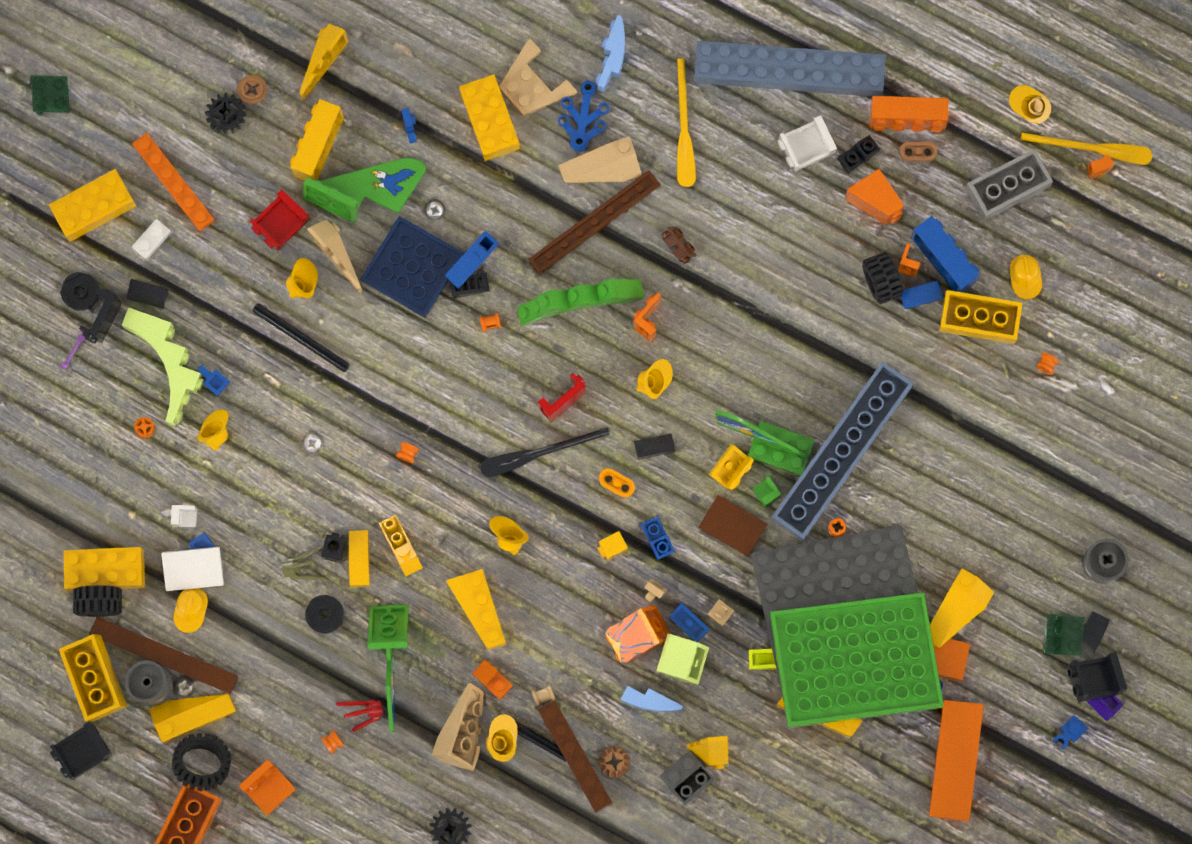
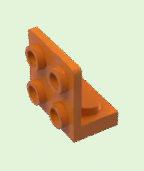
M657 293L655 296L652 294L646 301V307L643 310L639 309L633 316V329L650 343L656 338L655 324L647 318L661 303L660 293Z
M268 759L239 785L265 815H269L296 790Z

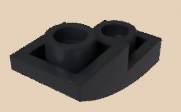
M868 135L857 142L851 149L838 156L837 160L849 174L881 149L872 137Z
M1092 611L1083 627L1082 634L1075 644V649L1093 657L1110 619Z

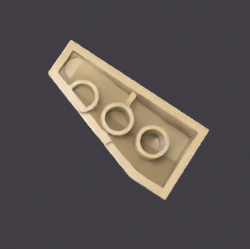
M326 219L308 228L311 239L359 293H362V288L338 233L340 231L338 226L334 222L330 224Z

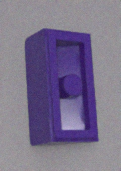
M1116 696L1086 701L1106 721L1114 716L1124 705Z

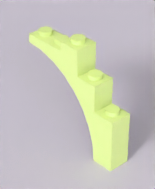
M128 307L122 323L123 328L148 342L159 354L165 365L170 385V404L165 421L168 425L175 427L182 419L183 412L181 411L183 406L187 405L190 395L188 393L196 394L197 390H201L204 383L203 376L199 372L182 367L183 364H187L189 354L185 347L168 342L169 339L173 338L175 332L171 322Z

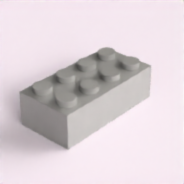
M1033 149L970 181L965 189L983 221L1050 188L1053 180L1036 150Z

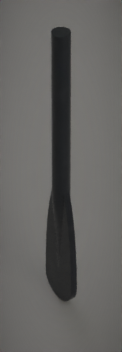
M608 427L537 450L517 451L486 459L481 464V472L488 478L507 473L528 464L537 457L610 435Z

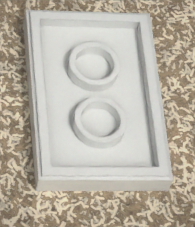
M220 546L161 553L166 591L224 585Z

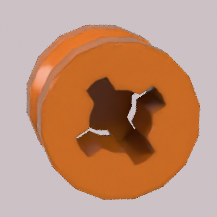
M1042 353L1041 361L1037 363L1036 368L1043 373L1053 375L1054 367L1058 365L1059 359L1048 353Z
M141 417L135 422L134 428L140 437L148 438L153 435L155 427L149 418Z
M402 442L400 445L401 450L397 452L396 457L413 464L415 461L414 456L419 452V448Z
M334 730L327 737L321 738L331 754L335 753L338 747L342 748L344 746V743Z

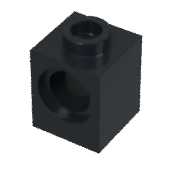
M334 532L331 535L326 534L321 553L322 559L337 563L342 562L347 543L342 534ZM333 542L339 543V549L335 552L329 550V546Z

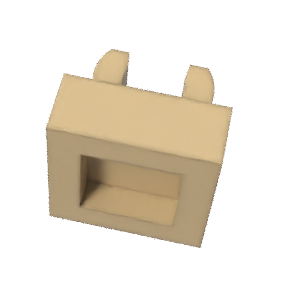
M650 579L644 587L649 591L645 599L651 603L656 596L658 598L664 596L668 589L654 579Z
M719 599L707 615L723 627L734 613V610Z

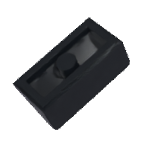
M131 279L127 300L164 309L169 290L165 287Z
M672 434L634 441L638 460L675 453Z

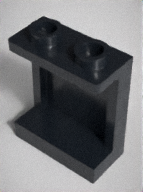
M98 288L96 296L103 305L92 328L88 329L81 325L79 327V330L83 333L82 336L94 344L96 342L103 343L122 304L115 294Z
M1116 652L1109 653L1106 657L1081 662L1073 660L1067 666V674L1071 678L1073 694L1077 697L1078 703L1121 695L1128 689Z
M91 721L85 723L84 727L59 743L50 746L52 749L50 754L55 762L59 761L62 768H60V771L65 778L69 777V779L74 780L113 755Z

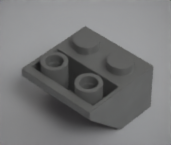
M690 750L660 775L663 782L684 805H687L715 781Z

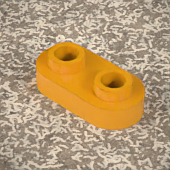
M604 469L599 474V483L605 489L622 498H628L633 495L635 485L631 479L613 469ZM607 476H610L612 478V481L606 482L605 478ZM624 485L629 487L627 492L621 489Z

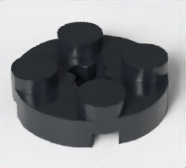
M80 272L73 273L66 277L60 292L61 298L71 309L84 311L94 306L99 300L96 296L99 286L92 276ZM78 287L81 289L85 288L82 296L75 295Z
M329 595L316 596L309 602L305 611L306 622L317 633H332L343 624V606L337 599ZM323 609H325L326 612L330 611V615H328V619L326 620L323 617L320 618L319 616L320 614H322Z

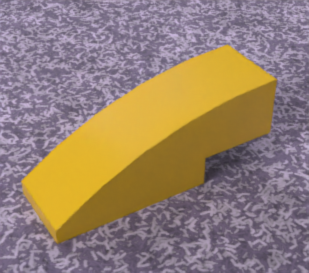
M368 530L349 531V582L351 588L370 587Z

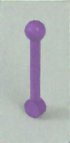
M82 334L78 335V341L66 361L61 363L63 369L68 368V363L81 342L85 341V337Z

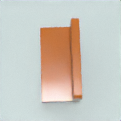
M907 243L898 267V273L915 278L920 262L906 258L910 244Z

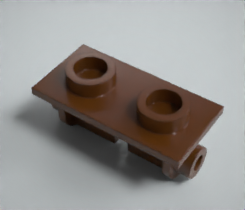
M669 226L667 227L668 230L661 234L663 236L662 239L670 249L675 245L678 247L673 253L680 263L686 264L690 261L689 257L697 256L694 252L695 248L690 242L685 241L683 238L684 234L678 227Z

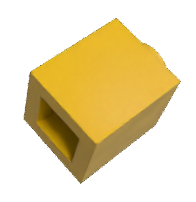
M619 531L600 540V547L597 548L601 557H606L607 561L628 551V547Z

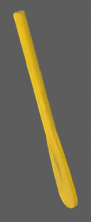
M677 59L681 128L677 151V180L681 186L690 187L696 181V167L692 141L688 132L685 59Z
M1021 134V140L1092 151L1103 156L1108 154L1112 159L1133 164L1147 165L1152 160L1151 150L1143 146L1110 143L1090 144L1035 134Z

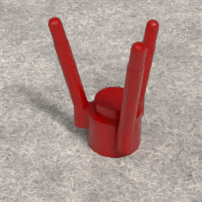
M380 700L336 703V706L368 705L366 709L344 714V718L365 713L368 714V717H372L352 729L353 732L374 721L380 720L379 716L384 715Z

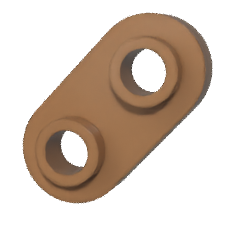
M905 142L900 147L899 156L905 162H931L936 158L938 150L936 145L931 142ZM910 150L912 155H906L905 151ZM924 151H930L931 155L926 156Z

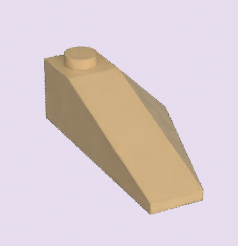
M630 136L608 143L558 165L564 183H624L639 178L642 175Z
M468 683L437 737L432 756L446 764L474 771L480 753V746H477L478 734H481L479 717L482 715L484 691Z

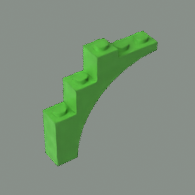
M607 279L596 285H577L568 290L546 291L537 295L536 299L518 306L517 311L520 325H528L547 317L574 310L611 304L633 303L643 299L644 293L641 280Z

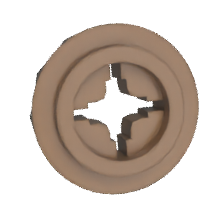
M248 75L240 80L237 93L239 98L246 104L255 105L262 102L265 96H267V85L261 77ZM248 84L253 88L257 87V95L248 93L250 91Z
M620 747L605 749L599 758L601 771L611 778L623 776L630 766L629 755ZM612 754H614L616 760H623V762L617 764L616 771L612 764H606L612 760Z

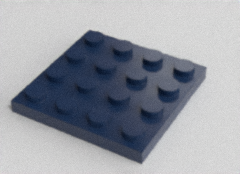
M399 216L360 278V281L426 319L449 281L444 275L464 253Z

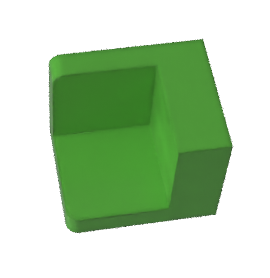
M769 476L752 489L764 508L781 498V493Z

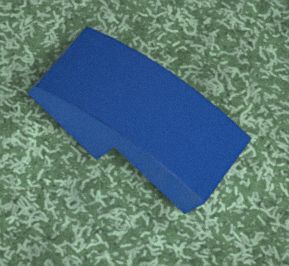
M939 281L903 290L901 299L904 309L907 310L942 300L944 297Z
M658 516L640 524L657 560L675 552Z

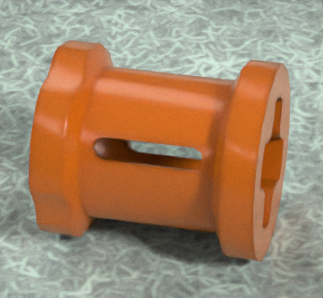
M498 312L486 317L479 316L483 332L493 328L501 329Z
M840 518L831 520L828 526V533L832 537H840L844 534L846 530L844 521ZM839 524V528L842 530L835 532V528L832 526Z

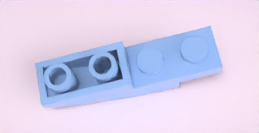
M620 15L617 16L616 20H612L609 27L611 33L609 37H605L602 44L604 54L608 56L605 57L602 64L604 70L598 74L595 83L598 84V91L603 93L606 91L611 76L619 78L624 61L625 32Z

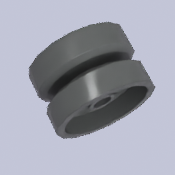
M1102 539L1096 541L1087 549L1083 556L1082 565L1089 579L1099 584H1109L1125 573L1129 557L1121 543L1113 539ZM1104 559L1108 561L1106 565L1102 562Z
M149 660L139 661L127 672L125 689L131 698L142 705L150 707L159 706L170 697L173 689V678L169 671L158 663Z

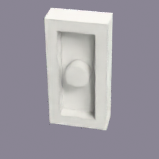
M156 219L133 244L132 249L147 260L172 232Z

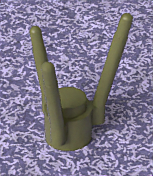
M323 546L295 558L287 559V562H282L284 577H290L291 580H325V576L297 574L300 573V567L315 563L313 560L302 563L298 561L322 551Z

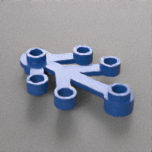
M585 81L581 85L583 100L580 114L572 105L570 97H564L561 100L562 108L566 109L578 124L576 132L569 124L568 116L561 115L558 118L559 126L563 127L571 137L570 146L576 152L585 151L589 145V140L599 133H604L607 129L606 123L600 120L596 122L595 128L585 133L586 126L610 111L609 105L603 102L599 104L597 110L588 115L590 99L596 92V86L592 81ZM590 85L592 89L587 91L585 86ZM568 100L570 105L565 106L563 102ZM602 106H606L608 109L606 111H601L600 108ZM565 118L567 123L562 124L560 120ZM603 124L605 127L604 129H598L597 126ZM578 139L583 141L581 145L576 144Z

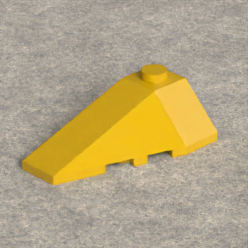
M328 24L326 28L323 27L320 30L299 92L301 99H306L349 42L344 29Z
M963 568L930 623L933 645L937 648L943 646L960 629L984 611L994 594L980 578Z
M229 694L169 700L149 709L154 726L162 743L165 745L236 712Z
M728 736L708 737L687 744V750H690L693 755L708 767H713V770L725 769L724 765H728Z

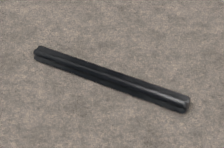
M257 303L252 311L256 315L342 372H346L349 369L350 364L264 306Z

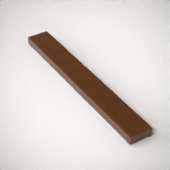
M648 170L530 257L528 261L538 274L541 275L659 188L661 184Z
M96 617L89 632V635H101L105 642L229 694L232 693L239 677L99 617Z

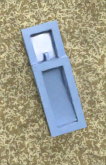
M627 686L620 699L621 702L632 707L653 712H678L683 709L682 705L648 688L644 695Z

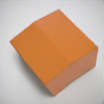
M1108 154L1100 160L1089 163L1087 170L1090 179L1103 176L1113 168L1115 163Z

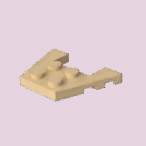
M531 39L526 42L499 86L500 91L523 116L546 108V106L553 103L561 102L564 97H573L578 94V91L567 79L555 90L551 91L527 65L541 53V50Z

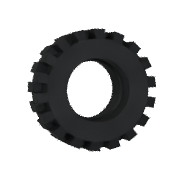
M886 252L863 260L862 268L872 296L879 304L886 303L903 295V286L898 270L892 258Z
M93 585L73 589V614L77 616L107 617L122 613V589L119 587Z

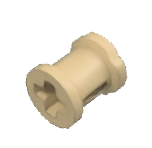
M550 684L541 690L531 691L537 707H540V704L547 701L555 700Z

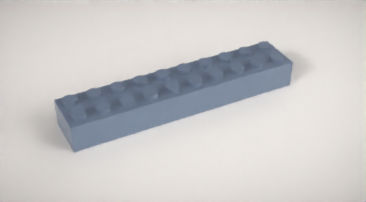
M697 41L694 83L871 97L882 96L886 55Z
M881 362L773 514L771 520L803 542L909 393L914 383L884 362Z

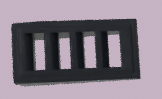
M487 273L472 274L466 280L469 290H465L464 284L460 286L461 291H457L456 286L449 281L453 299L490 292ZM482 278L484 288H480L478 279ZM471 280H475L476 289H472Z

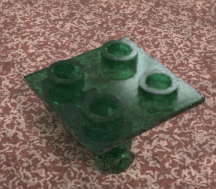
M30 75L33 112H36V115H44V112L70 113L67 76Z
M1057 614L1047 615L1044 654L1082 656L1085 617L1058 616Z

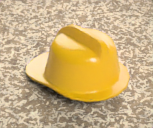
M1020 85L1011 91L1009 104L1011 109L1033 124H1040L1049 118L1051 104L1042 93L1027 85Z
M1029 255L1015 257L1010 264L1013 291L1022 299L1035 298L1042 289V277L1038 261Z
M300 258L294 264L292 273L286 281L290 298H311L313 296L318 281V272L310 260Z
M658 359L649 369L642 371L638 376L636 391L648 395L651 399H657L672 381L673 369L668 360Z
M217 410L211 413L204 420L197 440L204 442L206 446L217 451L228 439L226 428L229 418L228 412L226 410Z
M496 516L489 522V527L497 536L498 546L513 555H516L522 545L529 540L528 534L512 519Z
M185 589L177 599L173 620L175 626L184 633L197 631L204 621L208 598L202 589Z
M503 714L495 717L491 722L489 735L486 739V748L494 759L505 762L512 759L516 752L517 724L511 716Z

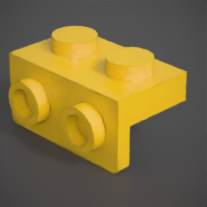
M730 444L708 475L725 489L733 490L740 484L742 476L751 469L754 459L745 455L733 444Z

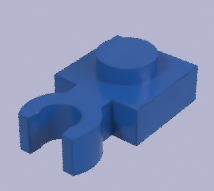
M409 108L402 109L409 144L416 143L417 140L413 125L416 124L414 113L410 114Z
M205 532L188 543L191 547L190 549L216 547Z
M1073 715L1060 728L1063 734L1057 735L1053 742L1055 743L1058 739H1062L1064 744L1060 749L1063 750L1068 746L1069 739L1073 743L1076 742L1088 728Z

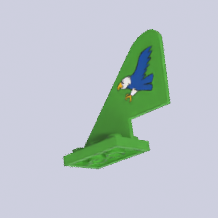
M402 158L321 181L306 177L303 183V200L353 223L357 219L358 208L364 198L399 213L424 176L426 167L422 161L417 159Z

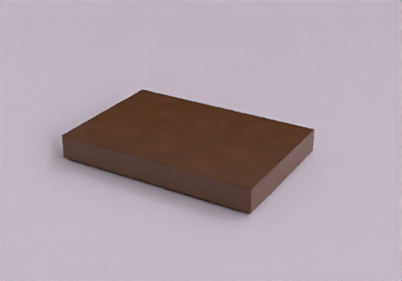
M717 495L698 528L749 557L768 524Z

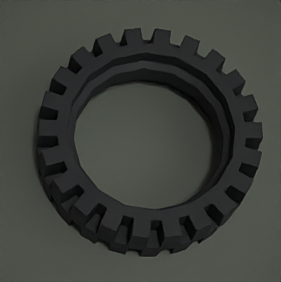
M197 733L196 737L194 734H191L189 738H183L182 742L180 741L175 748L172 758L173 774L177 776L179 782L183 780L182 785L185 787L189 784V789L194 790L197 787V791H202V788L205 787V791H208L211 786L215 789L218 784L221 785L226 780L231 766V753L228 751L227 745L223 746L221 739L217 742V737L214 735L212 738H209L210 734L206 733L205 737H202V733ZM194 749L209 750L219 758L221 765L218 771L213 774L198 775L192 773L184 766L183 756Z

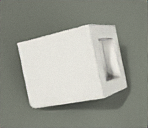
M172 505L171 525L173 527L195 528L197 526L196 506Z

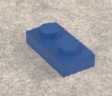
M682 603L668 617L695 642H699L710 631Z

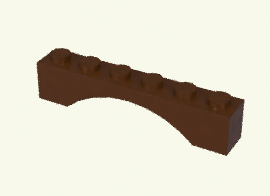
M554 700L539 708L538 712L566 759L595 814L612 805L611 799L556 701Z

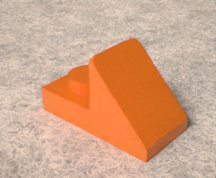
M486 660L472 673L499 700L513 687Z

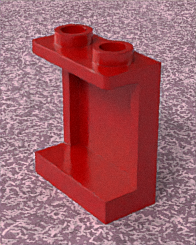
M282 189L277 193L278 197L255 220L253 218L250 220L251 230L258 236L261 234L265 238L264 242L271 249L275 247L277 250L283 247L310 220L309 215Z
M574 373L570 374V381L574 386L552 405L544 397L538 401L539 410L551 423L586 394V382L579 374L577 376Z

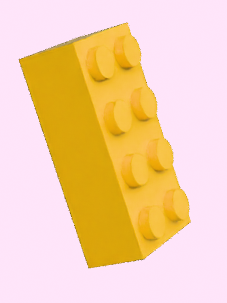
M493 74L459 86V91L484 161L519 150L520 143L495 75Z
M321 99L312 108L311 114L313 116L310 121L306 122L304 127L305 135L299 139L297 144L298 151L296 155L292 156L289 164L294 177L305 181L306 177L318 180L344 118L341 107Z
M114 169L49 204V207L64 235L71 242L136 207V204L119 173Z
M947 290L944 296L939 332L1015 344L1023 303Z
M142 547L64 550V589L68 592H73V589L77 587L93 585L116 586L121 589L145 588L144 549Z
M92 634L59 649L86 722H94L128 707L101 635Z

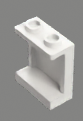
M821 115L814 118L811 123L786 134H779V140L777 141L781 151L785 150L788 156L786 157L788 166L790 168L793 167L795 172L836 154L837 147Z

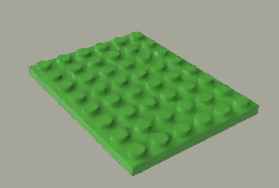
M924 593L770 612L788 728L944 707Z

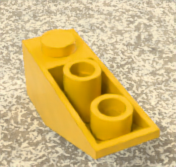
M394 515L380 522L379 525L405 576L422 569L423 567L397 516Z

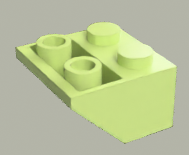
M667 634L657 671L682 682L698 685L709 647L695 641Z

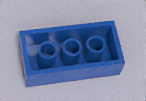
M931 216L913 230L911 239L953 291L964 293L976 283L979 277V270L974 263H969L962 248L958 249L954 244L955 239L950 233L946 234L942 229L943 224L940 220L934 219Z

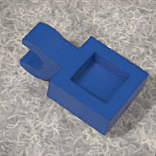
M203 365L197 369L206 379L203 384L217 397L230 384V381L216 369L213 373Z

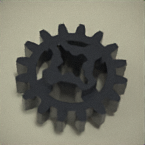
M227 93L222 98L217 94V100L211 98L212 105L207 104L206 106L209 111H205V115L208 116L206 121L211 123V129L216 127L217 133L223 130L225 135H227L228 130L234 133L235 127L240 130L239 123H245L242 117L247 116L246 112L243 111L245 106L241 104V99L235 100L234 94L228 97ZM230 103L235 105L237 109L231 108ZM226 108H227V110H228L229 113H227L226 116H225V118H224L223 114H225V111H226ZM214 118L220 119L222 124L217 123Z
M446 808V813L443 814V812L438 811L440 816H433L436 822L430 823L434 830L429 832L430 834H435V837L432 839L433 842L438 840V844H462V841L468 843L466 835L472 834L468 831V828H471L472 825L466 824L469 818H463V811L457 814L456 808L453 809V812ZM452 816L459 818L462 824L453 822ZM445 818L443 826L438 828L440 821ZM449 820L451 825L456 827V830H453L452 838L450 833L445 831L449 827ZM463 831L461 838L456 841L457 834ZM439 835H446L449 842L443 841Z

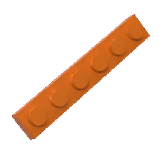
M147 132L132 143L199 232L215 221Z

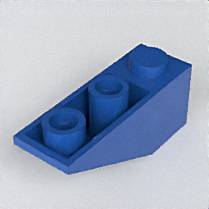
M484 231L444 276L453 285L460 288L499 243L487 231Z

